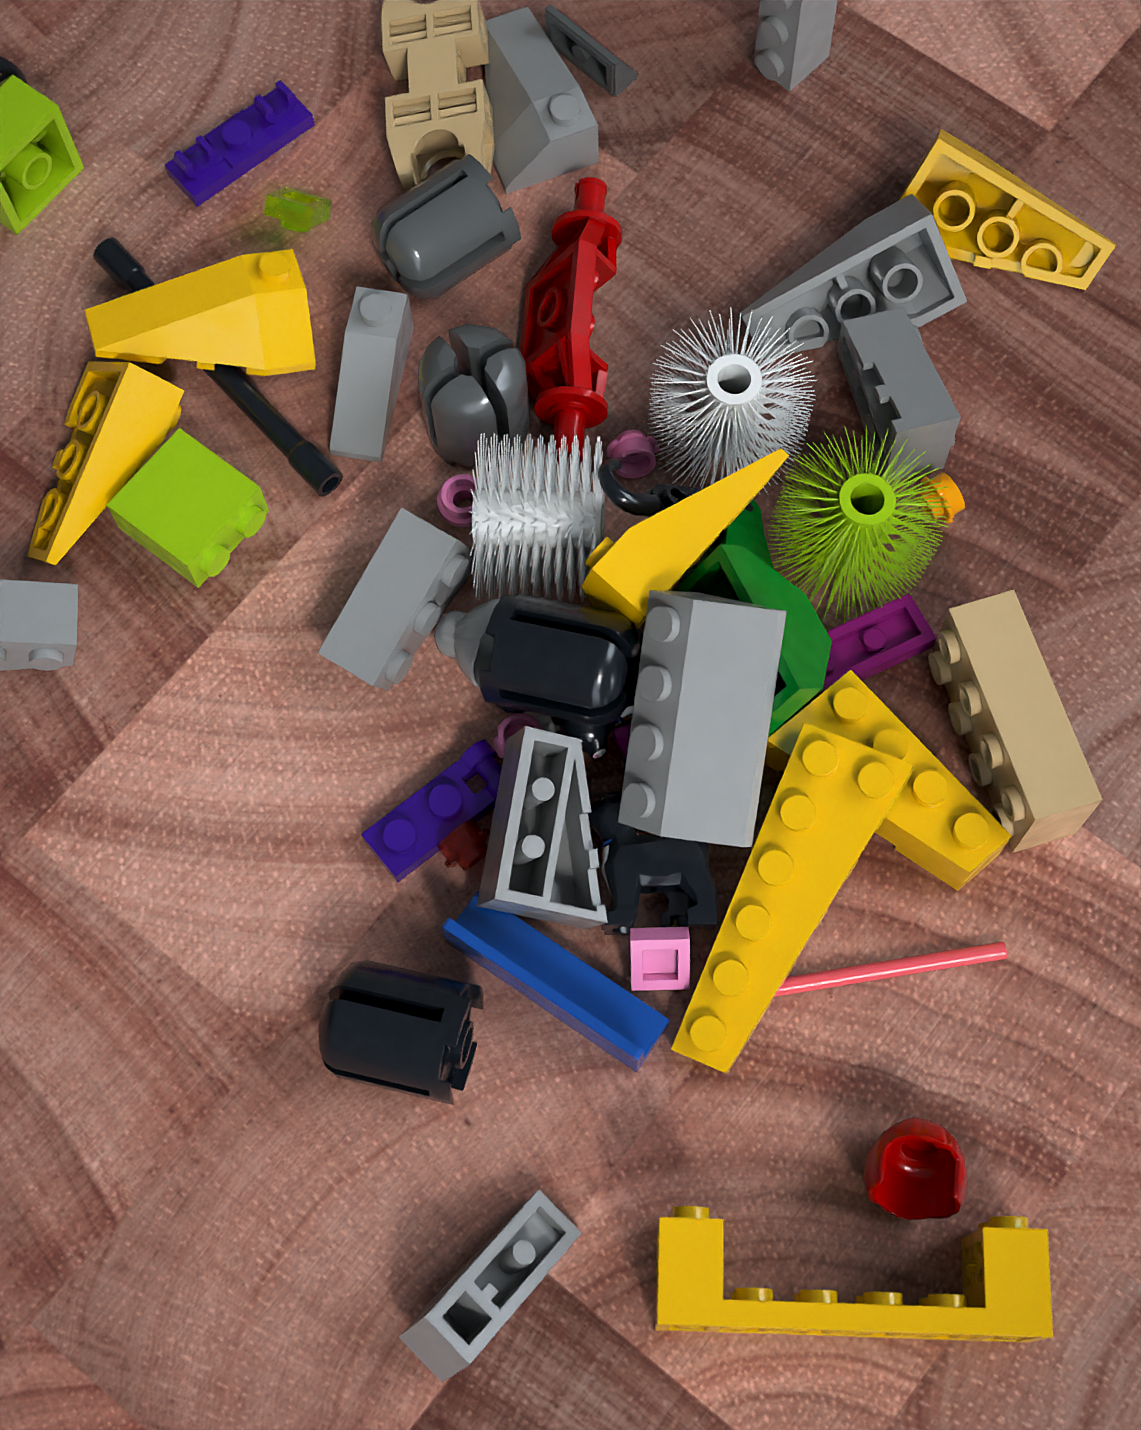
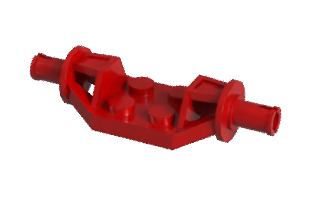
M594 177L581 178L579 183H575L574 211L565 212L556 217L552 224V240L557 247L526 284L520 352L526 362L528 392L535 401V414L542 421L553 426L554 443L556 440L555 458L557 450L558 464L559 447L561 456V438L563 454V435L564 451L566 437V450L568 444L567 464L569 457L568 467H570V454L572 462V442L574 459V436L575 445L576 435L577 442L579 440L578 456L580 450V465L581 462L583 463L585 429L602 424L608 416V403L604 399L608 364L590 349L589 338L595 325L594 315L591 314L593 292L616 275L617 249L622 243V227L616 219L604 213L607 185L604 181Z

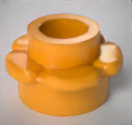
M941 472L933 477L934 479L922 484L921 488L939 482L942 483L927 488L935 489L947 486L948 488L917 494L916 497L930 493L934 494L922 498L942 497L918 503L947 501V503L926 505L950 506L951 508L937 507L922 511H942L941 513H926L925 515L946 516L945 518H930H940L942 521H947L948 523L946 524H950L953 522L954 515L965 509V502L955 482L946 473ZM927 476L923 477L921 483L929 480ZM920 506L921 509L930 508V506Z

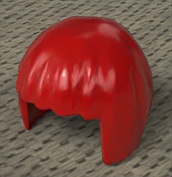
M911 1117L895 1123L885 1130L874 1143L864 1165V1182L869 1199L896 1217L906 1220L945 1219L957 1214L963 1205L968 1182L965 1158L957 1140L946 1128L933 1121Z

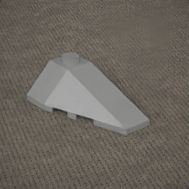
M910 194L866 218L740 313L747 328L751 310L753 309L748 331L751 338H753L760 322L758 327L760 331L755 343L768 324L756 345V348H758L766 335L758 352L761 351L767 339L769 341L775 333L776 335L762 353L786 332L763 358L766 359L784 341L786 342L771 357L790 344L792 345L785 352L795 347L797 348L787 354L793 351L795 353L823 347L827 341L839 339L842 321L904 307L912 325L921 327L968 301L932 213L913 194Z

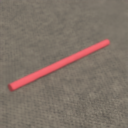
M997 942L790 976L779 987L774 997L1007 959V949L1004 942Z

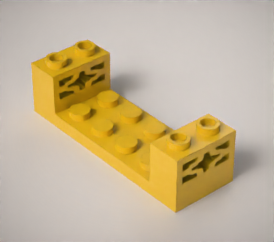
M674 1206L671 1207L670 1217H659L656 1235L655 1330L1023 1343L1053 1338L1048 1229L1028 1228L1027 1217L993 1216L989 1217V1222L978 1223V1230L961 1238L963 1295L928 1294V1298H918V1306L902 1305V1293L863 1292V1296H856V1304L838 1303V1291L799 1290V1294H793V1302L773 1301V1289L734 1288V1292H731V1300L723 1299L724 1219L709 1218V1208Z

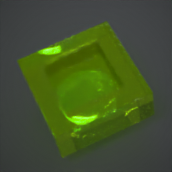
M285 187L266 195L264 215L280 219V226L285 229L309 232L310 228L329 220L332 200Z

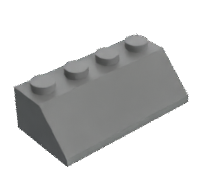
M649 591L618 817L619 823L661 837L738 847H752L787 611L698 592Z

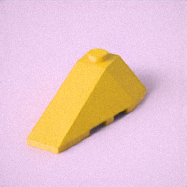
M942 129L937 133L898 199L899 201L913 194L932 213L951 259L974 263L973 266L986 269L991 267L1024 274L1028 278L1086 290L1116 247V243L984 154Z
M293 249L240 255L84 310L86 324L96 357L161 364L167 358L196 361L197 369L214 370L215 364L247 367L246 374L257 376L315 370L316 367L307 291Z
M88 361L64 425L73 428L70 442L64 450L61 449L56 452L52 468L56 469V474L59 478L57 488L51 489L42 500L26 557L56 566L106 508V504L124 487L162 443L166 434L176 426L181 415V405L179 403L184 390L130 362Z
M780 448L630 527L616 543L607 536L585 561V564L591 568V571L581 587L592 606L598 609L621 613L634 622L636 629H638L646 620L649 591H671L684 576L686 570L691 569L719 537L722 530L725 531L774 476L789 455Z

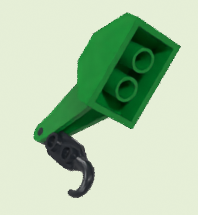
M607 459L599 466L598 479L606 496L621 510L635 516L649 518L702 490L701 488L684 487L676 484H658L643 493H636L627 490L615 478L613 471L621 467V462L618 459ZM752 499L725 531L722 530L719 537L704 553L701 564L674 591L698 592L787 611L769 736L823 689L832 640L807 595L774 570L764 534L762 513L756 501Z

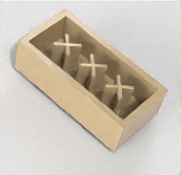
M1010 590L950 608L940 632L937 634L932 653L928 656L929 666L935 682L938 685L944 684L952 702L948 705L952 726L958 735L964 734L972 752V754H969V766L972 776L978 786L985 785L992 802L989 813L1012 835L1008 841L1012 853L1076 834L1103 799L1015 591Z

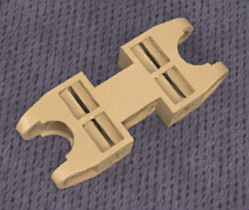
M384 0L381 13L383 54L394 80L408 79L409 93L385 97L386 136L404 191L406 192L424 180L430 167L438 160L446 157L462 159L470 154L490 174L495 150L492 105L482 79L466 82L467 67L489 64L487 25L479 0H437L427 4H420L413 0Z

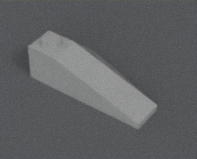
M527 6L485 20L489 50V64H485V85L493 110L495 139L492 164L505 193L508 194L599 163L597 121L579 84L529 7Z

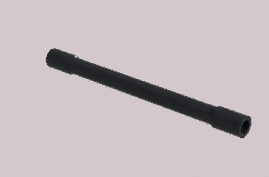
M105 239L96 247L93 254L94 260L123 290L131 294L156 285L146 274L144 267L117 239ZM215 364L214 370L202 369L288 459L290 466L319 496H326L339 486L343 478L342 473L313 443L305 440L235 366Z

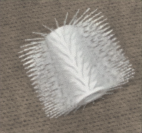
M730 307L731 333L729 318V335L727 329L726 342L719 314L725 351L722 345L719 325H717V331L711 314L717 333V343L709 321L708 324L716 345L715 348L703 325L702 328L710 344L695 325L708 354L694 335L693 337L698 346L690 338L687 341L676 332L692 346L697 357L680 340L688 350L686 352L682 349L687 355L670 344L668 345L681 354L663 345L661 346L670 350L685 365L675 360L680 364L678 365L662 356L660 357L671 364L663 361L660 362L665 363L664 365L653 363L668 367L680 376L660 366L659 368L669 372L671 375L663 372L660 373L664 376L652 374L660 377L651 379L663 380L665 382H651L663 384V386L652 384L657 386L658 389L650 388L651 390L664 392L654 391L656 393H650L651 396H655L651 398L658 399H649L656 401L649 403L650 406H654L649 410H655V412L649 413L650 416L654 417L648 420H655V422L648 424H661L651 428H667L647 434H660L654 438L667 436L656 441L675 437L659 444L671 443L659 449L660 451L670 447L674 448L657 455L665 452L668 454L680 447L665 456L667 457L678 451L673 457L675 458L691 446L684 455L663 467L678 460L670 468L672 469L690 456L681 466L684 467L699 452L689 467L676 480L682 477L692 465H695L685 478L686 480L693 470L694 472L696 471L700 462L706 456L693 479L694 481L706 462L693 488L704 473L702 478L704 482L701 489L703 488L712 464L714 467L710 484H714L721 457H723L721 479H723L725 462L727 476H729L730 468L732 474V466L733 473L736 472V467L737 471L739 470L737 458L739 459L740 469H742L743 466L749 465L747 458L751 464V459L755 462L769 455L771 452L768 448L774 452L773 449L778 450L781 447L786 453L796 458L798 457L787 450L798 454L801 453L796 452L793 448L803 450L800 447L788 446L783 441L793 446L796 445L791 441L804 445L796 439L805 441L800 436H806L802 432L808 430L803 426H808L809 424L804 423L807 421L796 419L808 420L806 416H811L810 413H807L810 411L799 409L813 411L812 409H807V406L813 405L803 404V402L812 401L796 400L802 398L815 400L809 397L816 395L805 394L806 392H815V390H800L812 386L792 388L808 382L789 387L785 386L797 381L817 380H802L803 378L815 377V375L794 378L806 373L789 376L798 371L780 376L799 365L813 361L789 366L806 359L803 358L782 366L798 357L796 356L781 364L788 357L786 356L769 368L778 358L797 348L795 347L785 352L792 345L790 344L770 358L786 342L784 341L771 355L763 360L774 344L786 332L762 353L776 335L775 333L768 343L767 341L765 342L759 354L754 358L766 335L757 350H755V347L768 326L767 324L755 343L756 338L754 340L760 322L745 353L753 309L751 310L740 354H738L741 313L734 352L732 310ZM718 339L721 345L723 356H721ZM707 345L709 346V348L711 349V351H712L713 354H714V357H713V358H712V356H711V354H710V352H709V350H708ZM697 352H699V353L704 357V359H705V361H706L708 367L706 366V364L704 363V361L701 359V357L699 356V354H698ZM676 354L684 357L688 361V363L686 364ZM769 364L764 370L760 371L765 365ZM698 365L703 368L705 374H703ZM791 368L786 372L778 375L782 370ZM674 369L679 370V371H680L681 373H683L686 377H684L683 375H681L680 373H678V371H675ZM777 372V373H775L774 375H772L770 378H768V379L766 380V378H767L771 373ZM690 373L694 374L698 381H696ZM775 382L774 384H772V385L769 386L768 388H765L769 383ZM785 382H791V383H789V384L786 383V384H784L783 386L778 387V386L782 385V384L785 383ZM688 383L692 384L696 390H694ZM775 392H778V393H779V394H777V395H775V396L769 398V397H770L771 395H773ZM652 394H662L664 396H656ZM685 395H693L698 400L691 401ZM794 396L800 397V398L788 399V398L794 397ZM776 403L775 405L769 408L763 406L764 404ZM651 404H661L664 406H655ZM690 406L698 409L692 412L685 411ZM770 413L775 419L767 420L761 415ZM795 422H800V423H803V424H806V425H800V424H797V423H795ZM695 426L691 431L686 432L687 430ZM675 428V429L670 430V431H668V432H659V431H664V430H667V429ZM680 440L682 441L681 443L679 442V443L676 444V445H672V444H674V443H676V442H678V441H680ZM753 450H754V452L757 454V456L759 457V459H758L757 457H755V455H754V453H753Z
M483 433L482 457V434H480V457L479 440H477L478 468L475 452L477 485L474 470L472 469L475 492L473 494L472 489H470L473 495L472 512L469 511L472 513V530L469 535L472 533L473 536L470 556L474 544H476L471 571L472 574L476 556L473 583L474 588L477 569L476 597L478 574V600H480V576L481 598H483V576L485 590L486 574V594L489 578V599L490 585L492 599L493 574L495 595V575L498 589L499 572V598L501 576L502 596L503 576L505 595L506 565L507 591L510 578L509 594L511 593L512 582V597L513 587L515 597L516 585L518 594V575L520 590L523 577L522 594H524V580L526 594L527 577L528 595V573L530 591L531 567V584L534 572L533 595L535 587V596L537 590L538 597V589L539 596H541L542 576L545 571V598H547L548 584L549 599L550 579L551 599V582L553 592L554 574L555 584L557 578L556 596L558 592V601L559 594L561 601V589L563 597V573L565 587L566 567V577L568 574L567 591L569 588L570 600L571 589L572 603L574 593H576L575 567L577 580L578 560V569L580 563L578 585H580L581 602L583 599L584 603V590L582 589L581 593V585L589 573V566L587 569L585 564L589 557L588 548L591 554L604 540L605 496L603 489L601 491L598 479L599 466L602 464L603 451L601 454L602 441L600 443V436L597 437L596 466L594 455V474L593 472L591 474L592 457L590 461L591 445L589 449L588 435L587 439H585V461L583 448V468L581 462L580 469V450L578 456L579 440L577 442L576 435L575 445L574 436V459L572 442V462L570 454V482V473L568 471L569 457L567 464L568 444L566 450L565 437L564 451V435L563 454L561 438V456L559 447V464L557 462V450L555 458L556 440L554 443L553 435V440L552 436H550V447L548 442V459L546 454L544 466L545 444L543 452V436L541 450L540 434V452L538 438V467L536 447L533 451L532 460L533 439L530 458L531 434L529 436L528 461L527 435V461L525 441L524 467L522 444L520 454V436L519 449L518 434L516 448L514 437V460L512 446L509 461L510 439L507 459L508 434H506L505 459L504 434L503 469L502 441L500 457V443L497 456V435L495 450L494 433L492 459L491 437L490 463L489 446L486 461L487 438L484 460L485 433ZM534 453H535V456H536V464H535V465H534ZM580 471H581V473H582V483H581V481H579V480H580ZM592 477H593V491H594V492H590V491H591ZM540 566H541V583H540Z

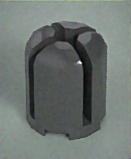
M470 154L460 160L455 159L379 208L371 222L374 245L386 270L400 284L401 288L420 300L438 298L509 251L513 244L521 240L520 228L512 208L509 207L505 211L502 210L496 195L486 184L493 177Z
M465 324L449 329L450 345L438 336L426 347L418 364V387L429 440L435 453L449 465L453 466V462L466 467H476V452L478 467L477 440H479L480 457V434H482L483 457V433H485L484 460L487 438L486 461L489 446L491 463V437L493 459V436L495 433V450L497 435V456L500 443V457L502 441L504 466V434L505 459L506 434H508L507 459L510 439V461L512 446L514 459V437L516 448L518 434L519 449L520 436L521 452V444L523 450V442L530 429L526 362L520 350L513 348V341L495 328Z

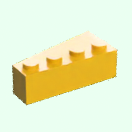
M852 670L848 671L768 738L764 764L776 772L780 770L782 772L785 771L804 722L914 764L911 776L875 833L895 845L896 851L957 891L999 856L1012 837Z

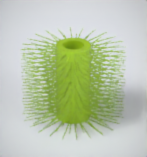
M867 425L864 465L861 436V467H859L858 446L856 448L854 430L856 460L846 427L844 426L849 442L852 472L841 437L845 460L835 438L836 449L826 435L839 457L841 471L832 451L833 457L831 460L821 444L831 461L830 463L821 451L820 453L823 457L807 443L817 454L827 473L816 460L815 462L821 470L804 453L803 455L813 466L803 458L801 459L806 462L805 464L793 458L808 467L817 480L801 464L799 465L810 477L804 472L801 475L794 470L792 471L797 474L791 475L800 480L792 476H785L795 480L799 485L790 481L794 484L793 486L787 484L789 486L783 487L792 490L794 493L788 492L785 489L781 491L789 493L790 496L781 493L783 495L781 497L778 496L781 501L776 503L782 506H774L779 511L774 510L773 513H784L785 516L781 514L771 515V517L781 520L770 521L786 525H768L779 530L767 529V531L783 533L781 535L768 534L769 536L791 537L770 539V541L800 539L767 545L788 546L785 548H770L769 550L793 549L770 554L789 552L785 554L786 556L776 558L775 560L800 553L794 558L772 562L786 561L782 565L773 568L797 562L785 569L788 570L810 560L784 577L786 578L808 568L790 580V582L792 580L796 581L805 572L813 568L808 575L795 585L797 586L812 573L805 583L799 587L800 589L818 575L806 589L807 591L818 579L815 584L816 587L811 593L810 602L832 572L816 611L834 574H836L823 621L840 585L835 619L837 618L842 581L840 610L844 592V623L847 584L848 616L850 583L852 586V607L853 605L855 606L856 618L857 610L854 587L863 615L858 578L868 612L869 607L865 590L873 608L875 609L874 601L880 607L871 592L870 583L881 607L879 593L886 604L887 602L879 588L883 591L886 599L888 598L891 601L884 590L895 600L883 578L889 584L890 589H893L896 594L897 592L889 582L903 595L905 594L897 585L909 593L895 574L905 584L907 583L902 576L909 582H911L909 577L912 578L911 576L913 575L921 578L915 569L922 572L921 568L926 569V567H922L925 563L919 562L917 559L927 561V559L931 558V554H933L930 551H937L929 546L938 547L925 541L929 540L936 543V540L939 539L933 535L943 537L931 533L932 531H942L923 528L940 526L918 525L916 523H934L948 527L936 523L937 521L948 523L947 521L930 518H945L946 516L920 515L941 513L942 511L916 512L937 507L951 508L950 506L926 505L947 503V501L917 503L942 497L922 498L934 494L930 493L908 500L919 493L948 488V486L929 490L924 489L942 483L939 482L914 490L918 486L932 480L929 479L899 493L926 474L939 468L907 481L923 470L921 469L899 483L913 468L901 478L899 477L905 469L920 457L918 456L908 466L905 464L889 480L908 459L907 457L893 472L892 469L899 460L897 458L903 451L902 448L908 438L882 477H880L896 438L878 475H876L888 429L871 467L875 439L874 432L867 473L871 446L870 442L867 457ZM822 460L829 466L828 470L823 464ZM854 464L857 471V475L854 474ZM843 466L845 467V469H846V471H847L848 480H846V476H845V473H844ZM832 470H833V471L836 473V475H837V481H836V479H835V476H834ZM814 472H816L820 476L823 483L819 480L818 476L815 475ZM828 480L832 483L834 490L831 489ZM905 485L902 489H900L899 491L895 492V490H896L897 488H899V487ZM819 488H821V489L823 490V493H824V495H825V498H824V496L822 495V493H821V491L819 490ZM911 495V496H909V497H907V498H904V499H902V500L896 502L898 499H900V498L903 497V496ZM816 499L821 500L827 508H821ZM906 505V506L901 507V508H899V509H897V510L895 509V508L898 507V506ZM909 505L915 506V507H912V508H908V509L903 510L904 508H906V507L909 506ZM920 506H930V508L918 509ZM818 511L823 517L814 518L810 512ZM903 515L909 516L902 519H897ZM919 519L926 521V522H921V521H918V522H909V521H914V520H919ZM813 523H817V524H815V525H813V526H811V527L807 526V525H810V524H813ZM897 525H903L902 527L894 528ZM777 527H790L792 529H781ZM904 527H908V528H909V529L898 530V529H901V528H904ZM790 530H802L797 532H790ZM888 534L900 535L902 538L892 540ZM814 542H817V543L814 544L813 546H807V545H809V544H812V543H814ZM883 544H891L896 552L888 551ZM815 550L814 552H812V553L809 554V555L802 556V555H804V554H806V553H809V552ZM920 553H924V554L927 555L929 558H927V557L921 555ZM877 561L879 562L882 570L879 569ZM908 568H909L910 570H912L914 573H916L917 575H915V574H913V573H910L909 570H908ZM863 571H864V574H865V578H866L867 584H866L865 580L863 579ZM855 575H856L857 588H856V584H855V580H854Z

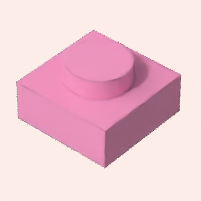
M689 927L630 928L631 991L690 989Z

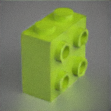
M180 428L106 504L119 529L197 588L208 577L218 575L225 568L230 559V553L245 537L250 538L260 530L266 519V514L269 512L260 486Z

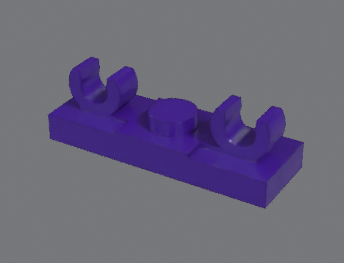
M281 80L276 82V88L264 97L260 94L256 96L254 104L245 110L242 109L204 135V137L201 135L196 137V143L184 152L176 151L174 159L164 165L168 176L197 207L315 125L313 114Z

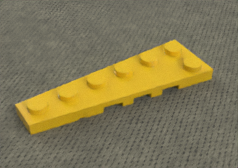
M804 722L671 1050L723 1073L730 1071L770 1006L771 1000L797 962V958L809 938L819 926L836 894L851 874L863 850L875 831L878 830L911 776L914 764Z

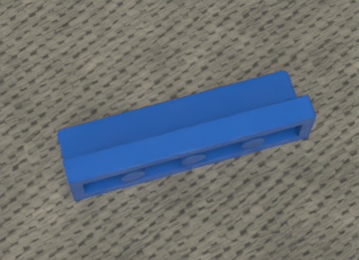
M479 891L476 892L456 921L449 917L445 920L441 929L446 943L636 1073L669 1026L670 1020L514 914L478 907Z

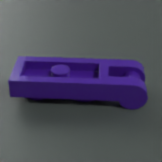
M482 739L470 746L458 761L361 834L364 842L397 883L495 808L502 767L495 760L497 752L486 739ZM479 774L487 784L477 794H474L466 782Z

